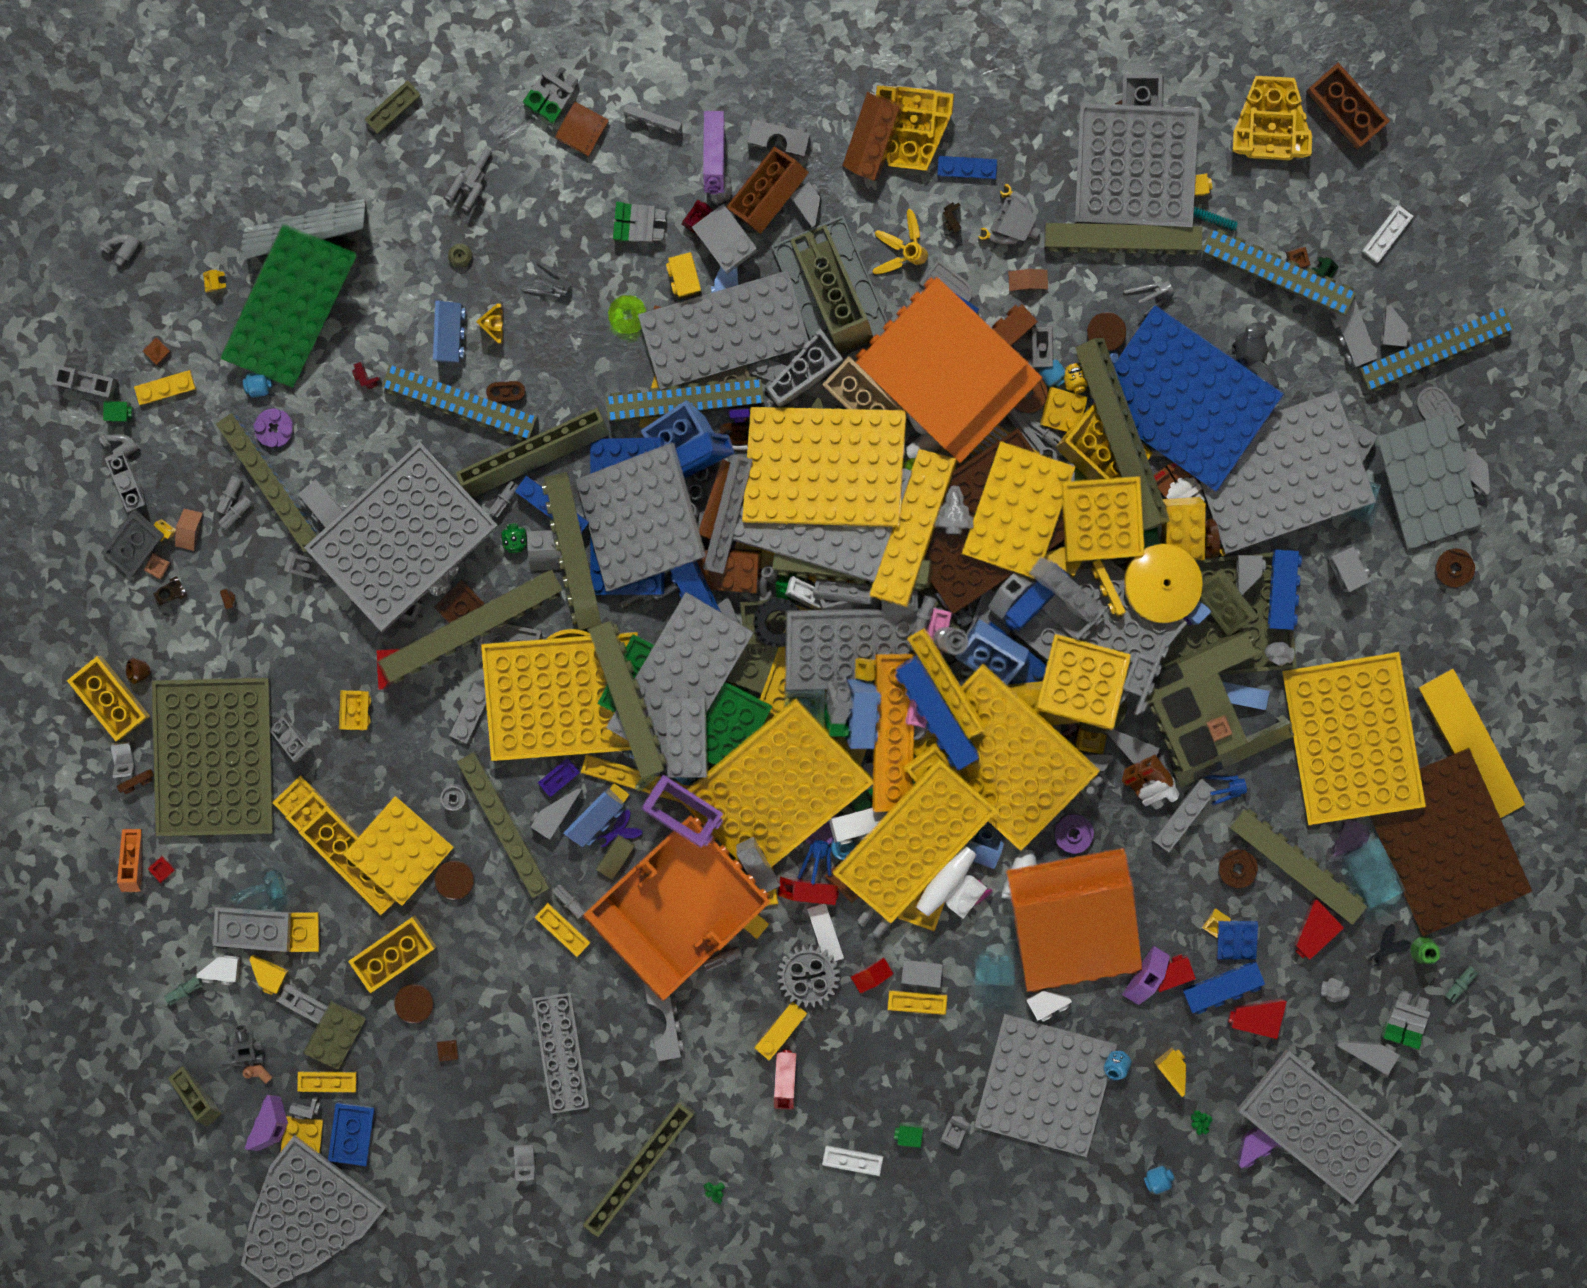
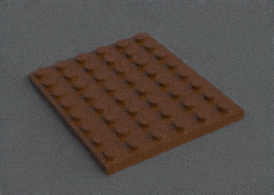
M1019 428L953 472L946 495L951 486H959L963 494V504L968 507L969 516L973 517V520L1000 441L1034 452ZM945 495V498H944V501H943L942 506H943L944 504H946V495ZM1063 505L1047 551L1065 540ZM935 527L924 560L930 561L933 564L931 582L953 614L1015 573L1014 571L962 554L970 528L962 529V534L945 533L946 528Z
M1470 748L1420 768L1426 807L1370 816L1422 936L1533 892Z

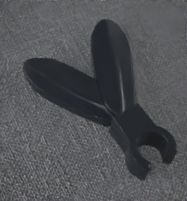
M1389 924L1386 927L1380 949L1368 958L1369 961L1373 957L1377 958L1378 961L1374 966L1380 965L1381 960L1386 955L1404 951L1411 945L1409 940H1400L1392 943L1395 935L1394 924Z

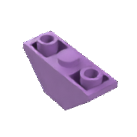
M1153 945L1142 962V970H1138L1122 995L1138 1005L1152 996L1165 977L1170 955Z
M267 1095L264 1099L251 1134L247 1138L246 1150L260 1151L281 1141L288 1124L281 1097Z
M1256 1126L1243 1135L1237 1163L1241 1168L1244 1166L1248 1168L1255 1163V1159L1260 1156L1263 1158L1272 1152V1148L1277 1145L1278 1147L1281 1146Z

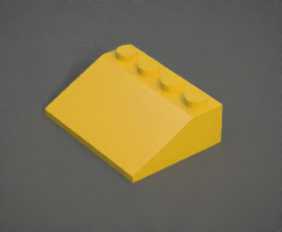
M1094 402L1063 436L1055 448L1089 480L1122 478L1121 473L1117 469L1115 456L1110 450V443L1103 431V423L1097 414V407ZM1142 443L1147 459H1149L1153 452Z

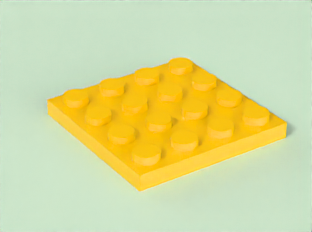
M1140 477L1061 482L1066 561L1145 556Z
M1055 634L1036 710L1113 730L1131 654Z
M394 796L343 855L403 906L453 849V846Z

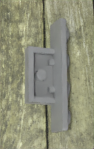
M1165 640L1161 642L1155 659L1138 652L1135 654L1123 686V690L1140 696L1133 715L1138 716L1140 712L1144 713L1147 706L1145 701L1146 695H1150L1153 690L1154 683L1151 682L1154 675L1158 676L1162 666L1159 665L1161 657L1165 658L1169 648L1166 646L1167 641Z

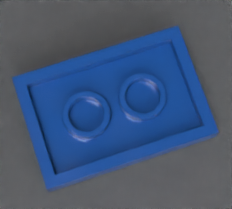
M336 1102L328 1161L367 1166L375 1107Z

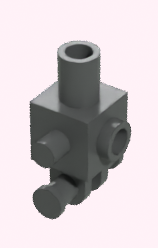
M237 1025L234 1028L233 1045L226 1046L227 1054L234 1053L235 1059L231 1058V1067L241 1066L246 1068L247 1064L250 1066L260 1063L264 1064L263 1054L256 1056V1050L262 1049V1041L255 1042L253 1033H247L245 1025Z

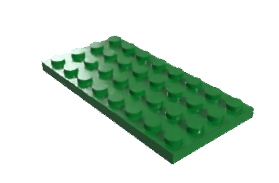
M282 223L220 359L257 374H262L267 378L293 388L356 258V253Z
M635 634L629 640L626 646L627 653H625L627 661L630 660L633 665L634 672H632L634 679L654 647V644ZM725 681L706 713L707 761L714 765L719 763L763 726L773 706ZM607 684L597 704L615 713L617 708Z

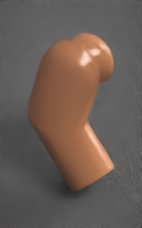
M248 1065L243 1070L245 1078L259 1077L265 1084L273 1078L261 1065Z

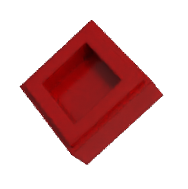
M161 856L148 868L160 883L176 870L164 856Z

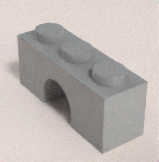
M764 118L753 119L747 141L748 145L767 149L770 139L779 136L787 142L785 151L787 155L805 158L810 133H807V129L796 127L794 130L788 128V125L777 122L774 125Z
M56 365L52 380L54 385L112 399L114 398L118 382L114 378Z

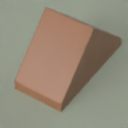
M1023 269L1008 272L1009 291L1048 290L1047 270Z
M189 509L183 510L176 525V547L195 551L203 513Z

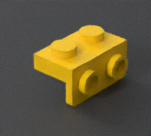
M340 690L339 729L367 730V726L370 725L368 707L371 704V697L368 691Z

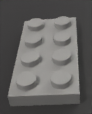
M666 698L667 777L708 776L706 698Z
M215 907L213 946L288 952L290 948L291 912Z

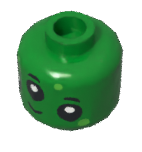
M512 523L502 530L503 548L508 550L509 553L522 552L523 548L527 546L526 529L520 527L518 523Z

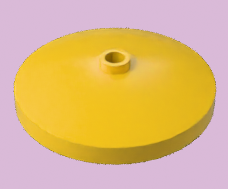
M1158 544L1145 548V556H1135L1125 572L1124 590L1129 604L1137 614L1152 622L1170 623L1184 618L1196 607L1201 597L1203 581L1198 564L1189 553L1174 545ZM1164 580L1168 581V584L1166 586L1163 583Z

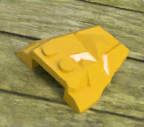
M1255 76L1233 131V152L1245 154L1248 158L1292 160L1293 157L1303 158L1311 156L1312 133L1306 122L1307 117L1306 113L1303 112L1302 100L1295 78Z
M877 85V95L904 104L887 154L888 166L927 171L953 114L954 94L931 89Z

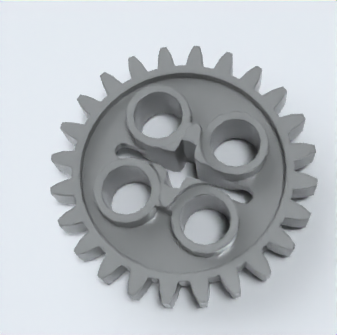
M803 944L802 950L796 946L794 948L795 953L789 950V958L784 956L782 959L785 963L779 964V967L783 969L777 972L778 975L782 976L778 979L779 983H783L780 990H787L784 996L791 995L790 1002L797 999V1006L804 1002L807 1008L808 1003L811 1002L812 1006L815 1007L816 1001L823 1005V998L829 1001L830 997L828 994H835L832 988L839 987L835 981H839L841 977L835 974L839 973L840 969L834 968L838 962L831 961L834 955L826 956L827 949L820 952L821 946H818L816 950L813 948V944L810 945L809 949ZM818 960L821 962L822 967L815 969L812 966V962ZM793 964H800L803 970L801 972L794 971ZM807 972H809L810 975H813L811 980H809L807 976H802H805ZM820 972H826L825 975H814ZM793 976H795V977H800V976H801V978H798V979H795V980L792 979ZM821 979L825 982V986L819 988L816 986L815 981ZM799 982L804 983L806 989L800 991L796 988V984Z

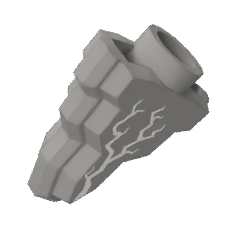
M951 486L946 495V504L941 506L935 527L946 528L945 533L962 534V529L974 528L973 517L969 516L968 507L963 504V494L959 486Z

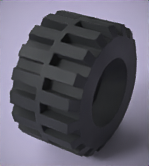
M773 598L765 601L757 609L753 620L754 630L758 638L765 644L772 647L786 646V632L783 634L772 633L767 627V618L774 611L786 613V611L800 610L793 602L787 599Z

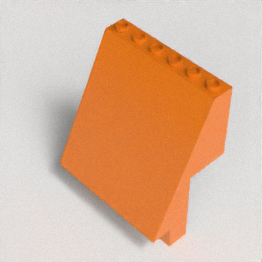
M930 277L923 284L925 288L920 293L918 291L914 293L909 299L911 303L907 307L903 305L896 314L898 316L895 320H889L882 327L884 331L880 335L876 334L869 341L871 345L866 350L862 348L855 357L857 359L855 362L961 463L1043 377L938 277L934 279Z
M690 815L681 823L697 834L703 829L701 827L703 825L696 816L693 818ZM672 831L582 915L661 1001H664L710 956L721 950L771 902L768 899L770 897L763 888L759 889L755 885L756 880L750 874L746 875L742 871V865L736 859L733 861L728 856L730 854L723 845L719 846L715 842L716 837L712 833L710 835L713 837L708 845L705 846L703 844L699 848L675 831Z
M1124 848L1006 870L1015 917L1016 937L1027 992H1039L1044 988H1059L1065 984L1076 985L1081 981H1096L1102 977H1116L1119 974H1133L1138 970H1142L1133 884L1130 879Z

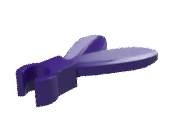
M625 810L619 815L611 832L597 838V840L601 837L606 839V844L601 847L607 846L608 842L615 839L617 835L628 839L637 838L642 834V830L638 828H624L630 818V810Z

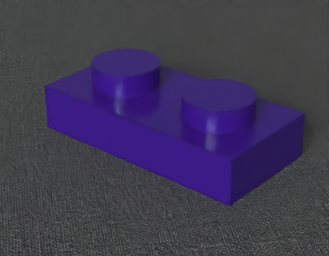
M749 409L729 410L730 419L734 420L735 423H746V419H750Z
M566 758L542 778L538 784L551 797L577 776L580 771L569 758Z

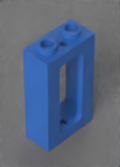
M706 432L676 448L684 479L735 453L729 435Z
M1037 581L1006 613L1005 625L1011 631L1016 630L1019 633L1051 600L1055 593Z

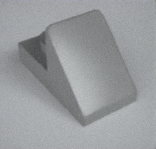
M289 552L284 571L319 580L322 567L314 558Z

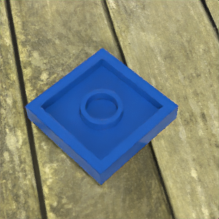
M1218 921L1217 959H1256L1258 922Z

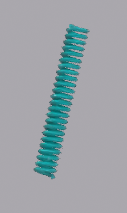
M1196 206L1194 207V217L1196 215V219L1199 216V220L1216 224V226L1219 224V227L1222 225V228L1225 226V229L1228 227V230L1231 228V231L1233 229L1236 231L1237 221L1220 215L1217 216V214L1214 215V212L1211 214V211L1208 213V210L1205 212V209L1202 211V208L1199 209Z

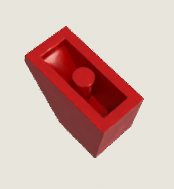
M1178 954L1171 957L1172 960L1168 962L1165 977L1157 988L1158 992L1196 979L1186 955Z

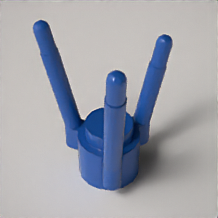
M1202 774L1198 776V778L1232 781L1228 783L1229 788L1210 792V795L1230 792V795L1213 801L1212 805L1235 797H1241V794L1247 793L1246 781L1244 778L1239 779L1238 775Z
M814 840L813 844H810L798 879L802 878L812 853L815 863L811 883H815L819 860L824 859L825 856L828 876H831V847H828V842Z

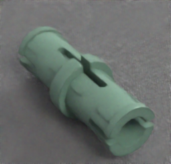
M1468 966L1460 978L1455 979V984L1444 996L1455 1003L1463 991L1468 990V985L1479 973L1471 966Z
M196 975L189 981L180 983L176 989L164 995V998L171 1006L178 1000L190 996L191 992L203 986V982Z

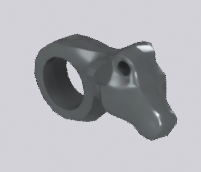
M1262 323L1249 324L1246 326L1245 331L1236 337L1235 342L1232 344L1234 355H1230V357L1280 390L1278 379L1273 369L1264 361L1269 351L1265 340L1266 330Z

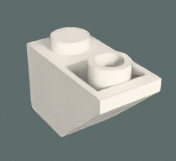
M221 955L197 974V978H201L202 982L213 983L214 980H219L221 984L233 985V982L239 980L241 957Z
M1044 989L1025 998L1037 1021L1040 1019L1045 1021L1053 1016L1051 1013L1057 1010L1059 1012L1066 1010L1072 1002L1068 996Z

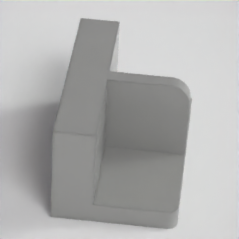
M904 960L901 983L940 988L943 966L942 964L929 963L922 960Z

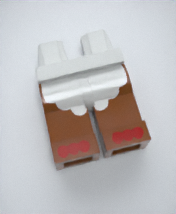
M1172 462L1166 468L1164 467L1154 474L1159 492L1164 499L1201 497L1203 501L1206 500L1201 491L1203 488L1197 479L1176 463Z
M1152 755L1140 763L1138 762L1124 769L1122 782L1126 786L1130 785L1138 798L1143 800L1142 803L1145 807L1151 805L1154 809H1159L1164 805L1165 800L1163 798L1166 797L1170 802L1178 799L1177 781L1171 776L1156 755Z

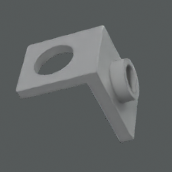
M130 741L111 743L110 748L114 761L113 778L132 776L135 762ZM124 768L128 769L125 772H118L119 770Z
M515 1145V1181L534 1180L535 1158L533 1145ZM522 1171L530 1172V1174L526 1176H522L519 1173Z

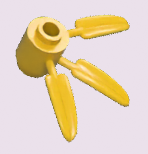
M907 210L909 236L913 242L904 246L901 239L883 231H875L876 237L896 250L902 248L904 258L897 257L873 269L872 272L874 274H883L902 267V262L906 260L914 265H922L926 262L928 252L917 243V238H920V231L913 210Z

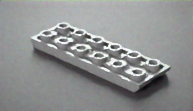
M571 992L532 998L551 1114L589 1108Z

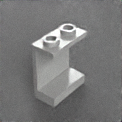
M1057 594L1042 608L1076 640L1079 638L1084 640L1091 632L1089 628L1093 624L1097 626L1104 619L1102 615L1105 612L1102 608L1093 620L1088 622L1071 612L1066 607V602Z

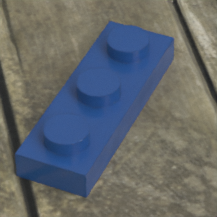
M938 156L937 176L996 180L997 159Z

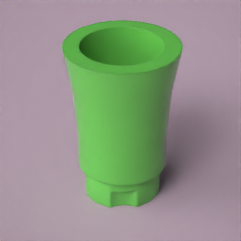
M1419 937L1411 945V955L1418 963L1432 964L1438 961L1440 949L1433 939ZM1427 949L1430 950V953L1425 955V951Z

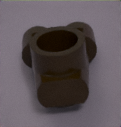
M177 576L169 579L168 584L160 587L153 593L159 606L188 596ZM163 592H167L169 594V597L167 599H163L161 597V594Z

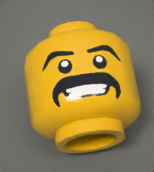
M1075 363L1065 368V376L1063 377L1066 389L1074 391L1075 394L1086 391L1088 382L1083 376L1082 365Z

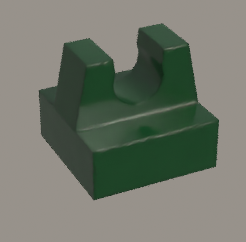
M1319 257L1318 261L1322 264L1319 269L1313 267L1312 270L1316 271L1319 277L1324 278L1327 276L1332 278L1339 266L1328 257Z

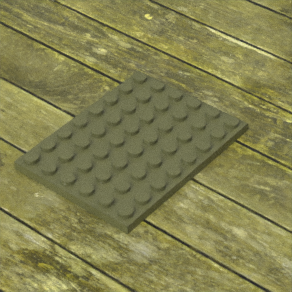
M270 678L152 680L156 836L272 834L273 794Z

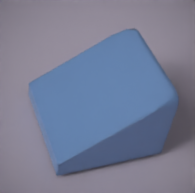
M1199 601L1186 617L1193 625H1198L1211 613V610Z

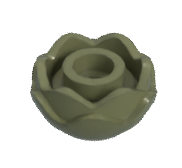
M462 243L453 245L448 252L450 263L457 268L468 266L473 257L470 248Z

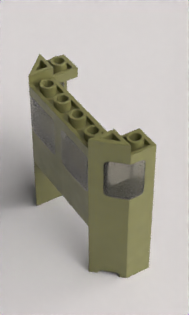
M1247 628L1161 666L1158 676L1154 675L1151 683H1154L1151 694L1146 695L1145 701L1147 704H1150L1153 715L1157 714L1160 720L1157 722L1161 733L1165 732L1167 739L1164 740L1169 750L1172 749L1175 756L1172 759L1177 769L1173 770L1180 788L1294 737L1291 728L1292 724L1284 715L1276 718L1277 724L1246 737L1218 672L1261 653L1260 649L1255 645L1253 637H1250L1252 635ZM1225 715L1232 735L1214 742L1206 722Z

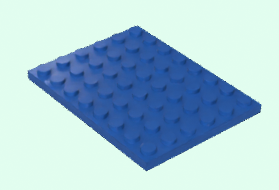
M1156 305L1153 306L1114 364L1140 439L1216 492L1284 395L1283 392ZM1093 398L1089 401L1091 405L1095 402Z

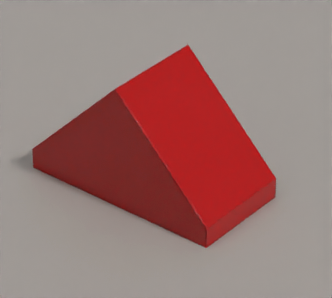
M883 957L850 977L858 991L863 993L878 986L894 973Z

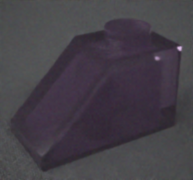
M1345 819L1330 854L1337 857L1361 847L1363 842L1367 843L1370 832H1368L1369 827Z

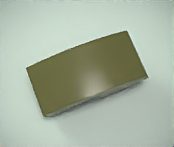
M617 835L608 847L607 853L596 866V870L613 879L629 856L634 844Z

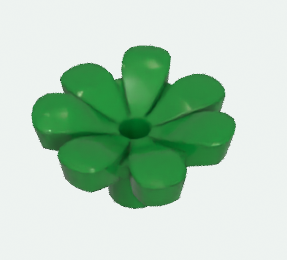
M1199 1110L1194 1111V1114H1191V1119L1194 1121L1191 1123L1193 1129L1197 1128L1196 1133L1198 1135L1203 1133L1206 1135L1210 1131L1208 1127L1212 1122V1117L1210 1115L1207 1116L1206 1113H1201Z
M707 1182L703 1185L704 1189L707 1190L705 1195L708 1198L712 1196L713 1202L720 1205L723 1202L722 1198L724 1195L721 1191L725 1189L724 1184L720 1182L717 1185H712L710 1182Z

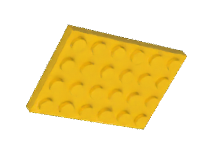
M1000 441L973 520L974 528H970L962 554L1034 578L1029 572L1040 557H1045L1063 505L1061 482L1071 481L1075 466Z

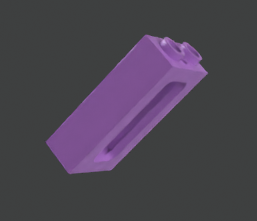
M704 111V193H724V111Z
M664 775L661 776L641 807L642 811L699 848L703 844L705 846L708 845L713 837L710 833L714 828L718 829L723 821L721 818L722 812ZM663 790L707 817L708 821L700 833H695L654 806Z

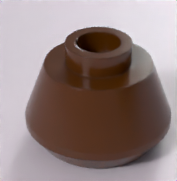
M132 657L127 661L126 676L131 683L137 684L149 676L150 667L144 660Z

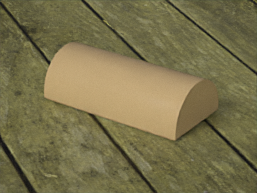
M850 356L822 384L847 409L904 410Z

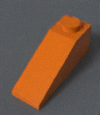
M122 829L117 884L121 892H141L142 829Z

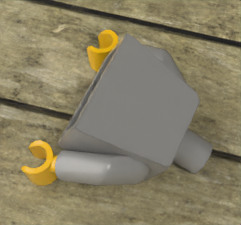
M1005 184L1004 187L1009 192L1003 193L1000 191L1001 196L1006 199L990 229L993 232L990 233L986 228H981V230L987 232V235L985 237H978L981 240L990 239V241L1001 245L1016 244L1019 240L1025 241L1027 236L1036 239L1040 229L1033 225L1036 216L1033 214V208L1028 198L1016 191L1013 192L1010 185Z

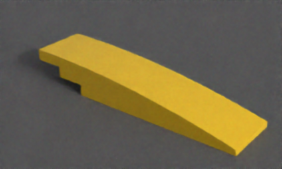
M1450 669L1419 686L1418 689L1426 702V706L1451 753L1454 754L1470 748L1500 818L1524 806L1525 803L1454 669Z
M302 775L272 802L299 831V834L380 915L396 901L343 855L360 835Z

